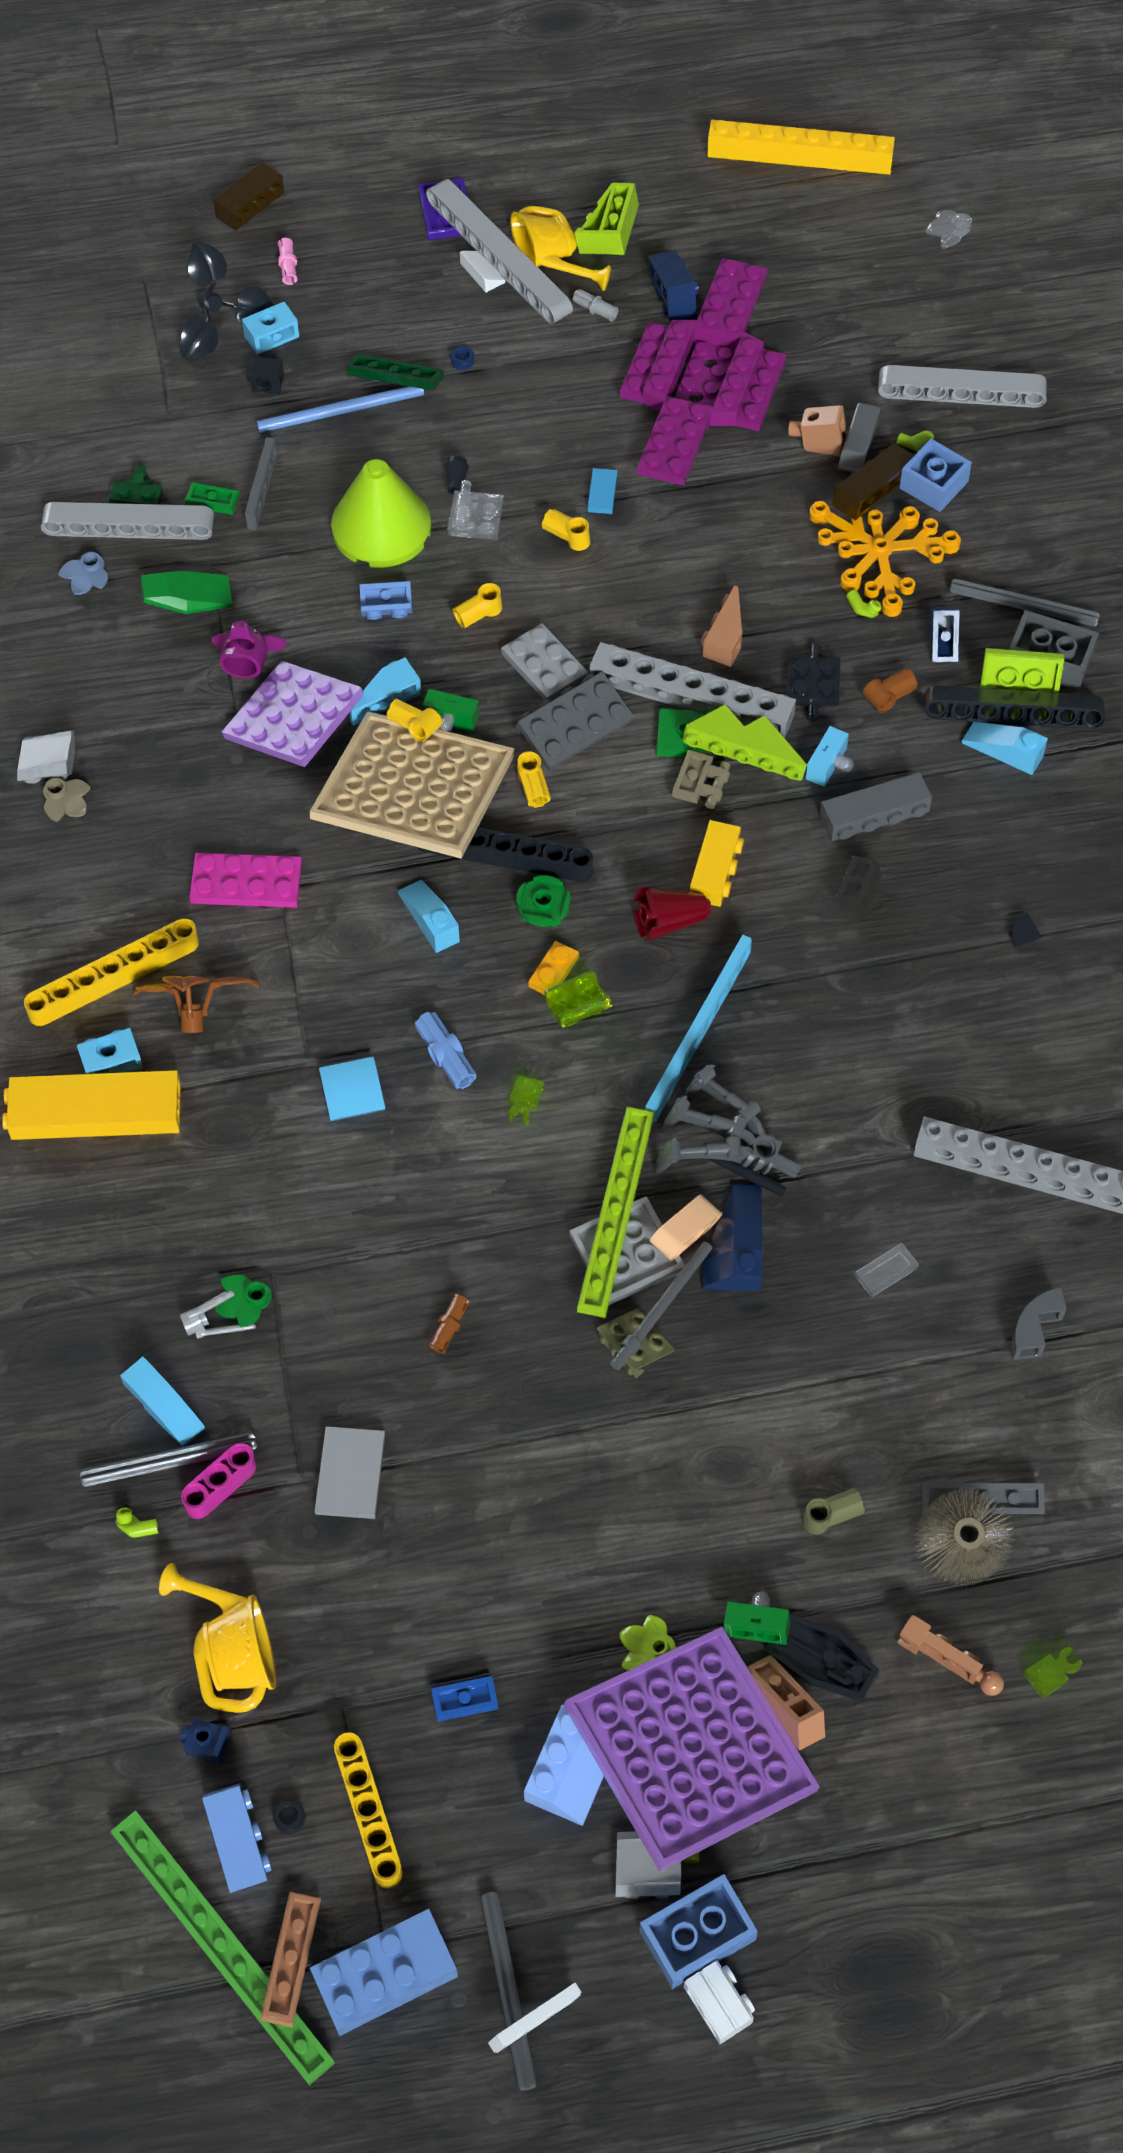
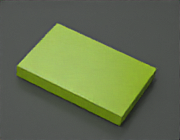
M986 648L980 688L1059 693L1064 654Z

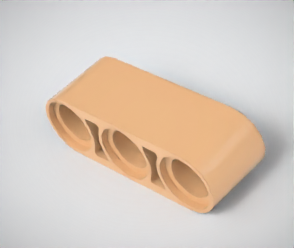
M700 1194L663 1224L651 1237L650 1242L670 1261H673L711 1229L722 1216V1212Z

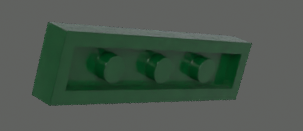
M358 353L346 366L347 375L432 391L436 389L444 378V371L440 368Z

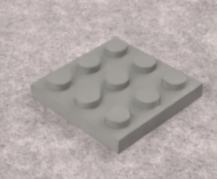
M647 1196L633 1202L609 1305L678 1275L685 1266L680 1256L670 1261L650 1242L651 1237L662 1226V1223ZM599 1217L569 1230V1236L586 1267L588 1266Z

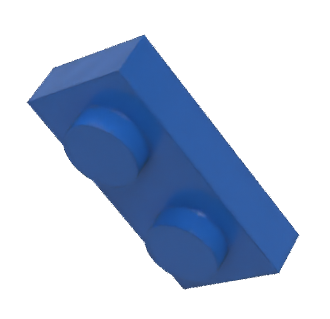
M492 1676L431 1688L437 1722L499 1709Z

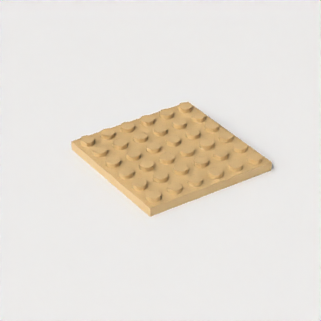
M367 711L312 806L310 819L462 859L514 758V748L439 729L424 742H420L411 736L407 728L387 719V716Z

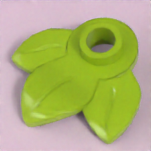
M648 1615L644 1626H628L619 1633L621 1642L630 1651L622 1663V1667L627 1671L677 1648L674 1640L668 1635L667 1625L657 1616ZM665 1645L663 1651L656 1652L658 1646Z

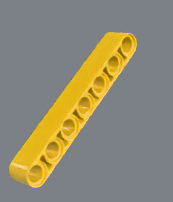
M189 919L177 920L29 993L24 999V1006L30 1022L36 1026L46 1025L192 953L199 946L195 923Z

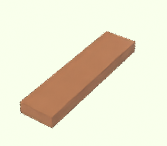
M289 1892L260 2021L291 2028L293 2026L321 1898Z

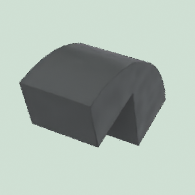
M1062 1288L1052 1289L1037 1296L1023 1310L1012 1339L1013 1360L1042 1356L1046 1344L1041 1323L1062 1321L1067 1309Z

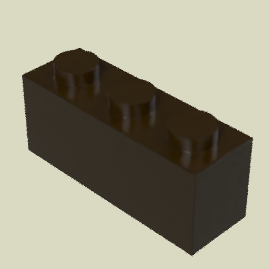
M260 163L213 200L216 218L235 231L284 193L282 175L265 163Z

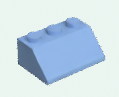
M561 1705L524 1790L525 1802L583 1826L604 1775L564 1705Z

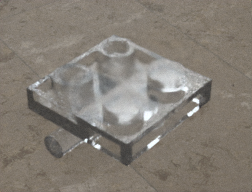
M463 480L460 491H454L448 524V536L497 540L504 505V495L470 492L471 482Z

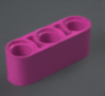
M244 1443L231 1446L183 1489L181 1494L182 1503L186 1513L191 1518L200 1519L207 1516L254 1474L257 1465L250 1446ZM241 1457L249 1459L243 1465L235 1464V1461ZM217 1477L226 1478L225 1482L221 1485L212 1484ZM195 1497L204 1498L198 1505L189 1504Z

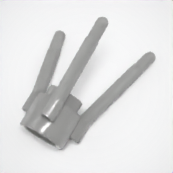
M234 1291L223 1292L199 1307L180 1314L188 1336L195 1333L197 1339L207 1335L255 1329L256 1325L253 1324L243 1328L239 1325L204 1328V1326L209 1325L205 1312L233 1297Z

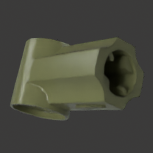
M852 1488L826 1499L816 1498L811 1500L806 1506L803 1517V1526L806 1531L814 1535L823 1534L831 1526L863 1515L865 1509L859 1492ZM820 1513L825 1519L816 1520L811 1514Z

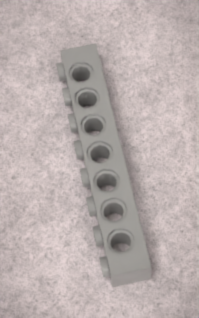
M600 642L590 664V674L596 676L603 672L615 689L686 710L714 711L726 705L743 726L766 716L784 738L795 715L796 699L790 698L787 695L769 692L760 687L745 685L736 680L721 678L712 673H704L691 669L688 666H680L667 662L664 659L646 656L640 652L629 651L612 644Z
M923 1118L914 1151L915 1157L1123 1214V1171L932 1118Z

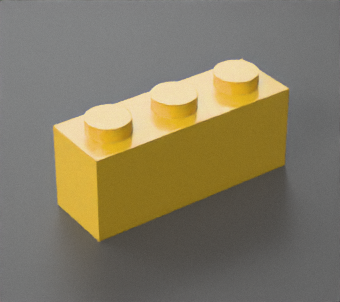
M712 820L708 824L690 885V892L702 893L706 896V899L710 900L711 905L721 907L723 898L729 897L732 882H729L730 875L735 876L738 860H735L736 853L741 854L744 838H740L741 827Z

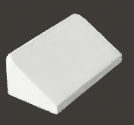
M478 251L460 252V264L485 292L505 283V279Z

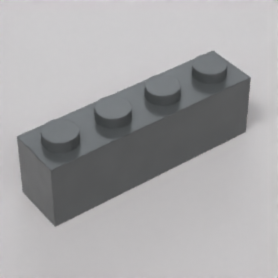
M919 772L822 801L820 819L831 842L839 839L845 840L858 833L871 832L881 826L894 825L904 819L923 816L930 812L932 796Z

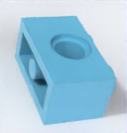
M285 302L242 319L244 337L257 355L299 337L298 321Z
M130 1028L115 1030L109 1035L97 1039L91 1038L77 1045L86 1074L128 1073L143 1069ZM108 1053H114L111 1056H105Z

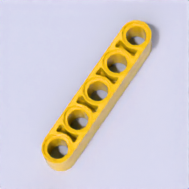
M350 1732L343 1733L336 1739L334 1751L374 1879L382 1888H394L402 1880V1867L362 1741L356 1734ZM347 1745H354L358 1748L357 1752L352 1756L347 1757L341 1754L342 1749ZM362 1774L367 1777L366 1782L361 1786H354L350 1783L355 1775ZM372 1804L376 1806L375 1813L371 1816L360 1814V1810L364 1805ZM375 1834H382L386 1837L384 1844L377 1847L369 1844V1841ZM385 1864H391L396 1867L395 1873L390 1877H383L379 1874L380 1868Z

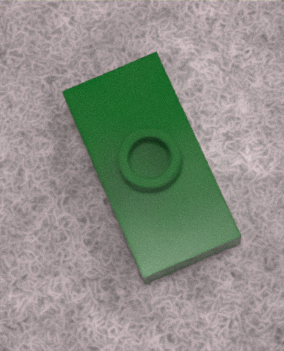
M192 482L185 498V505L207 506L214 512L233 515L240 498V493L238 490Z

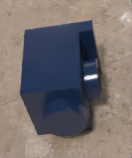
M194 1718L192 1725H185L180 1742L184 1744L183 1749L186 1755L221 1765L232 1734L229 1727H221ZM201 1733L209 1735L208 1739L204 1742L198 1741Z

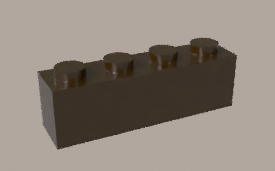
M895 443L886 450H881L878 456L868 460L859 470L853 471L843 482L837 483L833 490L834 498L831 506L853 520H857L900 487L902 468L915 455Z

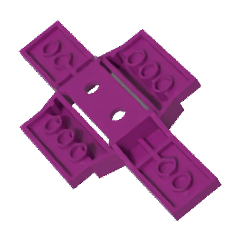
M722 258L697 320H672L670 326L648 322L620 389V398L643 403L660 412L637 467L638 475L685 486L705 432L711 426H738L760 431L787 358V354L764 349L763 341L746 333L748 323L765 283L768 268ZM693 343L695 348L675 397H671ZM707 360H713L717 365L706 367L703 363ZM692 395H700L703 400L692 402L689 398Z

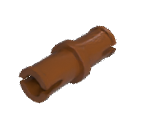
M453 1294L445 1314L439 1317V1326L431 1342L428 1344L434 1351L445 1354L454 1333L459 1331L461 1327L460 1321L470 1304V1301L464 1296Z

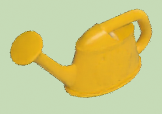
M528 206L519 212L512 213L510 223L514 244L537 267L545 266L590 278L599 284L602 291L606 290L611 272L610 265L602 270H591L560 259L570 257L577 247L575 234L561 212L551 208Z
M174 1563L168 1564L163 1570L159 1581V1593L162 1596H166L175 1590H183L218 1604L223 1611L222 1615L211 1622L203 1623L194 1643L193 1654L204 1702L212 1709L235 1713L248 1712L256 1708L262 1701L266 1688L269 1690L276 1688V1672L271 1642L257 1597L252 1594L246 1598L188 1580L179 1574ZM211 1676L217 1691L253 1688L252 1694L244 1700L219 1698L213 1692Z

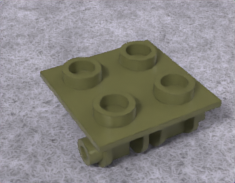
M637 1308L597 1327L598 1335L601 1337L600 1342L610 1350L612 1356H616L621 1349L620 1344L627 1335L633 1334L646 1316ZM653 1326L641 1341V1348L634 1356L628 1358L623 1367L629 1375L637 1378L644 1372L642 1367L674 1352L675 1349L657 1328Z

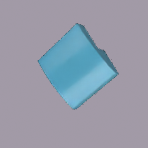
M374 1057L319 1068L330 1121L385 1110Z

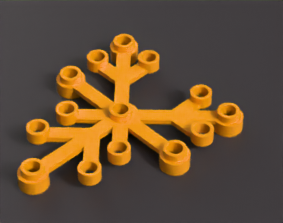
M817 501L810 507L809 518L813 523L824 524L828 522L843 531L833 533L830 529H821L818 532L819 544L828 546L831 543H839L838 554L843 558L867 554L854 569L850 568L843 572L841 587L845 591L858 590L861 586V576L878 560L881 574L874 581H868L865 584L864 594L868 598H876L879 595V591L884 587L885 597L882 601V612L889 617L898 616L902 611L903 601L896 594L895 587L904 595H910L915 590V581L912 578L906 577L902 579L891 572L888 557L893 551L914 549L928 557L932 563H940L943 561L944 552L953 554L960 548L961 538L957 532L952 530L945 532L941 537L929 538L935 535L938 529V522L932 518H928L923 522L922 530L914 539L894 541L905 529L911 530L918 526L920 514L912 506L905 507L900 512L899 521L885 536H883L881 526L882 512L871 510L868 513L867 523L871 526L873 537L865 532L862 516L857 520L852 519L851 524L830 512L829 506L823 501ZM850 541H860L864 544L853 545Z

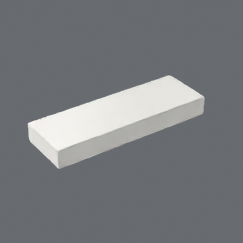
M576 1983L572 1984L497 2034L488 2044L494 2053L500 2052L574 2002L582 1992Z

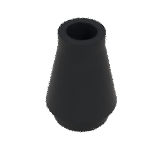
M450 456L445 463L448 492L453 495L462 493L469 469L466 458L462 456Z

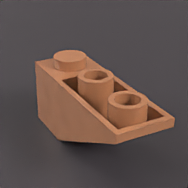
M734 586L731 593L724 596L720 613L716 612L714 614L711 629L705 631L701 639L703 657L729 667L732 666L741 650L742 643L738 586Z

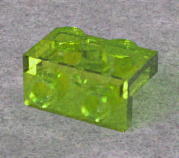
M593 970L551 987L544 992L549 1012L562 1028L574 1025L580 1020L599 1014L603 1010L612 1007L609 996L598 985L596 973Z

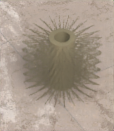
M966 1489V1505L964 1491V1499L962 1492V1501L960 1493V1502L959 1495L958 1499L956 1496V1500L954 1497L950 1501L944 1495L942 1499L939 1496L940 1500L938 1499V1501L942 1504L939 1506V1509L934 1504L933 1506L931 1504L928 1506L931 1515L926 1516L927 1520L925 1521L929 1525H926L928 1527L923 1526V1530L919 1529V1531L930 1533L916 1535L923 1536L916 1539H923L920 1541L929 1544L926 1545L919 1542L921 1546H925V1548H921V1551L927 1550V1548L930 1550L919 1558L938 1551L926 1559L928 1560L946 1549L944 1552L946 1553L945 1556L930 1570L935 1569L943 1561L933 1577L943 1570L940 1577L943 1578L944 1574H946L948 1577L949 1575L951 1576L952 1581V1577L956 1581V1578L957 1580L958 1577L960 1578L961 1570L960 1583L962 1586V1581L963 1585L964 1580L966 1584V1576L968 1583V1574L969 1581L970 1577L972 1580V1575L973 1579L975 1577L977 1581V1578L979 1580L978 1574L980 1578H983V1575L985 1578L988 1575L990 1576L987 1571L989 1566L994 1571L995 1569L998 1570L997 1568L999 1567L997 1565L999 1564L997 1560L1001 1561L1000 1559L1002 1558L999 1554L1002 1553L997 1549L1007 1547V1544L1000 1542L1009 1541L1003 1539L1010 1537L997 1536L1014 1534H1006L1008 1532L1003 1530L1009 1523L1007 1525L1003 1524V1527L999 1525L1010 1516L991 1523L1001 1516L999 1515L985 1524L983 1523L987 1519L980 1523L998 1504L996 1503L985 1513L995 1498L984 1505L987 1499L984 1498L982 1500L978 1496L979 1500L977 1495L975 1499L972 1491V1495L970 1492V1497L968 1494L967 1503ZM960 1533L966 1536L967 1542L961 1538Z

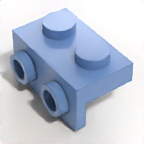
M410 581L360 584L362 617L367 616L369 620L381 619L382 615L404 618L407 617V614L412 613Z

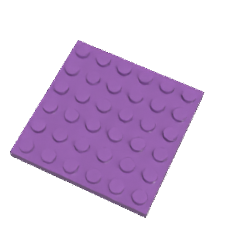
M723 1627L567 1699L563 1704L659 1872L817 1792L820 1788Z

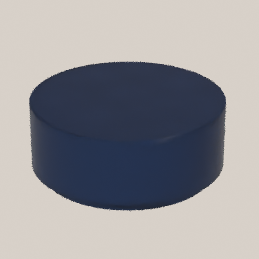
M456 347L450 354L451 364L458 370H467L474 365V352L469 347Z

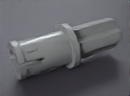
M581 289L576 290L574 293L573 301L589 309L591 314L596 313L611 322L617 317L618 307L603 301L600 296L595 297Z

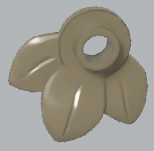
M60 778L48 780L43 789L46 799L44 804L45 813L55 822H58L65 814L70 817L85 815L87 805L82 796L89 792L90 786L79 779L67 782Z

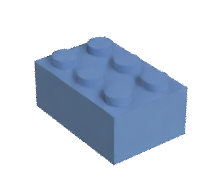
M725 1874L640 1922L639 1932L672 1989L684 1983L688 1978L702 1971L711 1963L719 1962L754 1942L758 1933Z

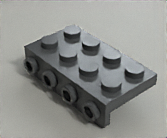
M601 672L596 676L594 674L588 675L581 681V685L575 688L572 686L566 688L557 699L544 701L535 712L527 711L517 719L518 722L515 730L518 734L522 733L535 753L541 758L544 766L550 771L634 720V716L605 674Z

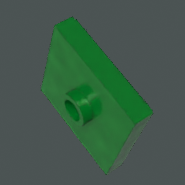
M660 708L657 756L685 758L688 750L709 755V751L698 747H691L684 743L682 739L687 724L712 711Z

